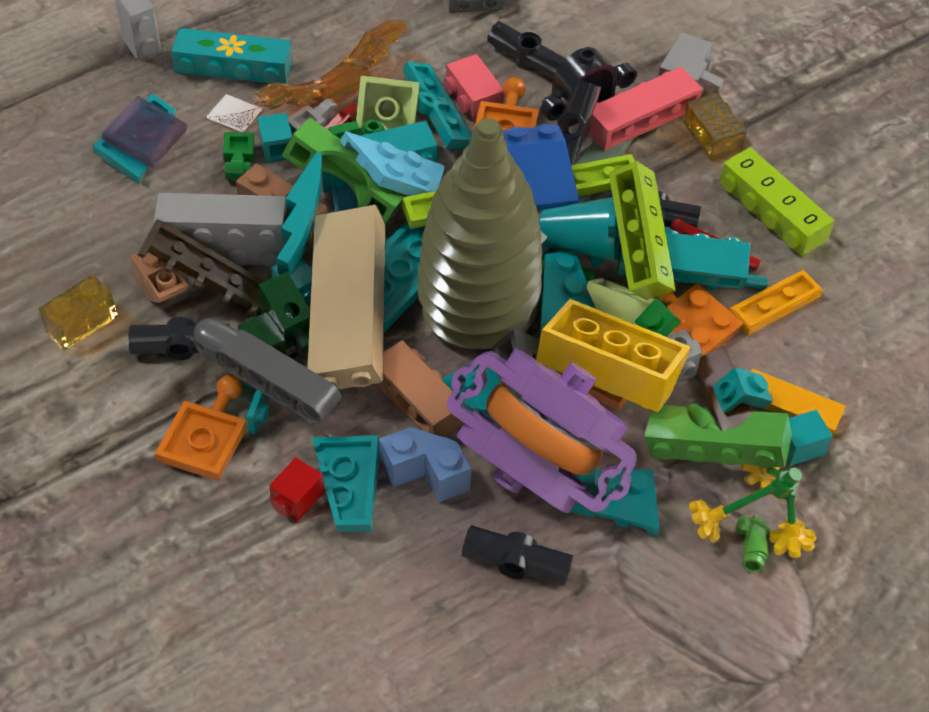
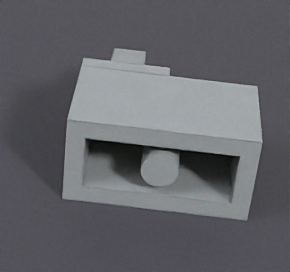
M682 32L660 66L659 76L667 71L670 72L682 67L702 87L701 95L707 97L715 94L719 96L724 84V79L709 72L715 58L711 55L713 43Z

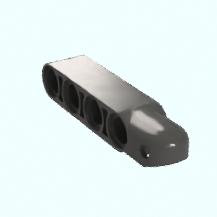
M215 318L203 319L196 325L194 329V342L201 354L313 424H320L341 401V393L331 382L247 331L235 330Z

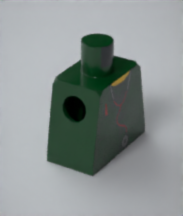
M287 271L259 284L258 315L268 312L285 339L286 350L295 346L300 355H305L309 349L310 309Z

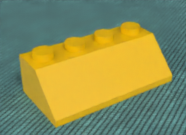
M569 299L542 329L536 361L561 373L572 362L595 377L596 382L593 386L605 390L614 396H619L639 404L643 408L659 412L673 391L691 347Z

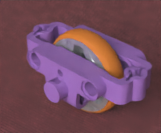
M514 349L507 361L493 352H485L477 356L472 364H467L454 373L452 377L453 392L447 400V407L451 414L464 422L457 433V437L465 445L498 467L493 474V478L500 485L513 493H519L521 488L525 486L565 513H569L576 502H579L593 512L603 511L611 500H619L629 491L631 485L630 473L636 464L637 455L630 446L620 440L629 426L601 406L599 400L588 394L596 382L595 377L589 372L570 362L561 375L552 368H546L521 350ZM480 366L473 380L477 386H471L460 395L466 383V379L463 376L469 375ZM488 367L498 373L497 376L503 381L494 387L487 398L486 408L492 418L478 409H472L465 403L467 398L475 397L485 389L488 382L486 374ZM602 450L607 453L612 452L621 460L619 463H612L603 469L598 480L599 491L597 494H594L572 473L578 475L589 474L599 464ZM623 467H626L620 482L623 487L616 485L604 496L610 481L608 477L614 478L616 474L619 475Z

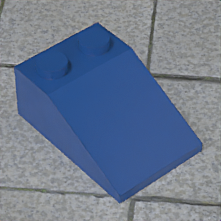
M542 124L539 127H512L509 130H502L508 152L522 170L525 180L531 187L537 210L579 203L566 140L559 125Z

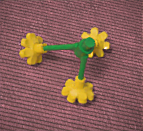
M741 464L742 470L749 471L744 477L745 483L754 485L758 482L760 490L727 506L720 505L714 509L709 508L703 500L690 502L689 510L692 512V519L696 525L700 524L697 531L698 535L703 540L708 537L712 543H715L720 539L718 522L728 518L729 513L764 496L773 494L776 498L787 501L788 515L785 523L778 525V530L770 532L769 541L775 543L774 553L782 555L788 550L790 557L798 558L801 556V548L805 551H812L815 548V532L811 529H805L804 522L799 521L795 514V489H797L799 481L802 479V472L798 468H791L789 471L781 472L779 471L781 467L763 468L756 465Z

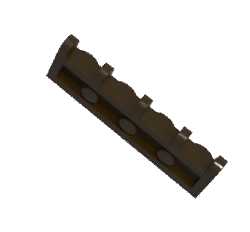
M159 219L155 221L137 256L144 258L147 253L154 255L166 262L163 269L165 272L170 273L172 268L175 267L195 279L192 284L193 288L198 290L201 284H204L223 295L220 301L221 304L226 306L232 300L248 309L246 318L249 319L255 316L258 310L259 284L265 282L264 280Z

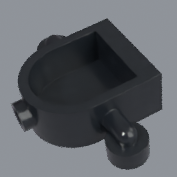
M593 47L581 48L569 55L556 70L553 77L551 95L543 99L540 111L549 121L558 120L565 111L575 79L601 87L596 102L600 103L615 96L616 86L620 88L630 86L637 77V71L629 63L613 67ZM573 119L569 123L568 128L578 124V120Z

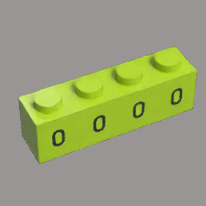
M751 147L723 163L719 180L723 188L736 197L747 210L755 214L767 228L773 230L785 241L787 246L793 248L800 256L803 257L829 240L835 220Z
M638 161L609 171L629 292L649 300L676 291L655 173Z

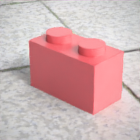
M477 54L446 64L445 89L455 97L461 112H465L472 122L477 119L481 101L503 104V88Z

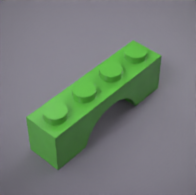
M309 118L292 135L282 154L284 158L304 171L316 151L321 153L322 172L333 174L345 181L357 197L358 208L376 205L385 224L401 206L402 197L407 196L378 186L370 177L368 171L362 168L355 160L359 153L351 147H344L337 136L312 118Z
M663 405L659 412L651 410L644 438L650 457L662 460L681 459L698 463L706 461L725 463L727 465L744 464L763 468H785L792 431L788 413L753 411L743 423L734 428L712 431L696 425L690 419L685 406Z

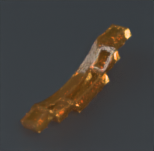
M389 19L367 30L357 46L339 65L317 79L296 85L278 82L269 84L264 89L251 95L255 105L273 110L284 104L303 107L312 101L323 102L326 99H331L333 102L340 99L339 95L344 92L359 89L361 76L371 77L368 68L379 65L381 63L380 59L390 54L387 45L397 42L399 36L408 31L404 20Z

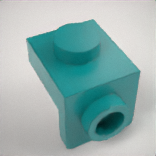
M734 367L713 385L723 412H731L740 403L764 409L773 402L768 391V383L759 373Z

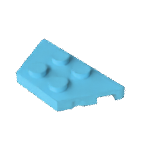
M345 131L340 139L344 147L356 149L359 154L355 160L362 168L368 171L370 177L378 186L408 196L438 190L445 168L444 165L422 158L415 152H405L396 149L387 142L379 143Z

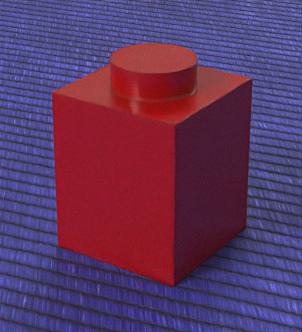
M295 457L269 485L272 507L283 516L289 515L299 522L325 493L323 474Z

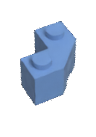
M413 427L379 438L380 462L393 487L425 476L438 502L470 491L471 467L456 441Z

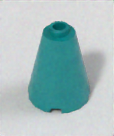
M613 197L542 210L541 216H539L540 230L547 236L544 241L545 243L609 261L617 259L620 236Z

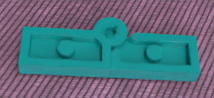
M406 61L402 71L407 80L420 82L417 111L429 116L431 123L434 125L446 148L465 149L469 146L472 134L431 65Z

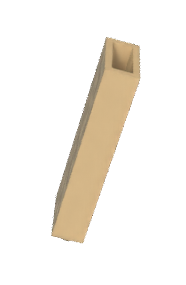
M376 205L315 216L308 369L331 382L338 390L351 387H367L370 384L382 383L385 223Z

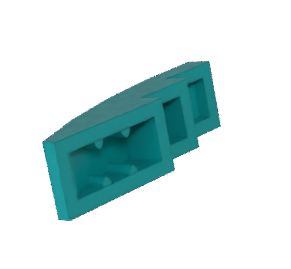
M317 151L286 197V215L289 217L281 227L282 245L284 247L277 257V271L279 275L287 271L290 276L292 275L304 253L314 227L322 181V154Z

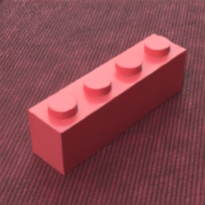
M682 67L670 72L667 71L659 77L642 82L630 90L620 92L612 98L596 103L590 119L589 135L605 152L695 110L693 107L699 104L702 87ZM696 100H697V102H698V103L692 104V105L689 103V102H693V101H696Z

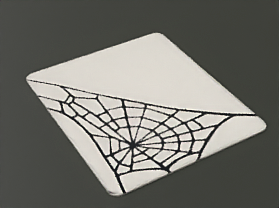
M226 94L206 117L239 132H244L262 111V108Z

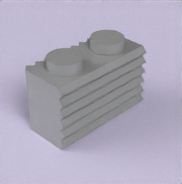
M115 0L120 30L123 36L122 39L137 59H141L159 52L161 45L152 3L149 0Z

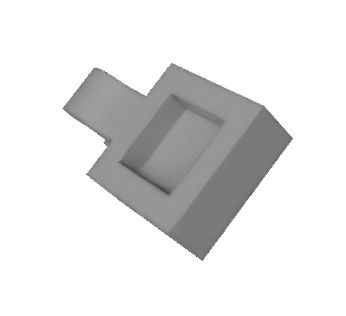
M326 99L314 109L309 105L301 108L288 117L291 132L295 133L309 118L325 127L337 115L333 111L337 108V104L331 99Z

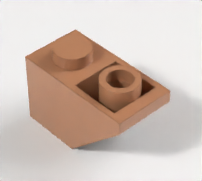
M138 252L130 255L135 280L149 301L160 303L189 289L187 282L175 267L172 268L170 273H167L163 270L166 262L150 253H147L144 258L137 256Z

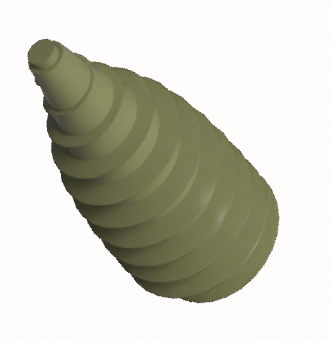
M491 118L482 119L475 126L469 146L464 149L462 156L454 162L451 170L443 176L439 189L432 198L431 208L426 217V227L422 237L418 268L417 292L427 325L438 337L446 342L469 349L493 348L492 346L513 329L525 333L537 318L541 303L542 246L538 210L534 203V196L530 185L525 180L522 170L508 152L501 126L496 120Z

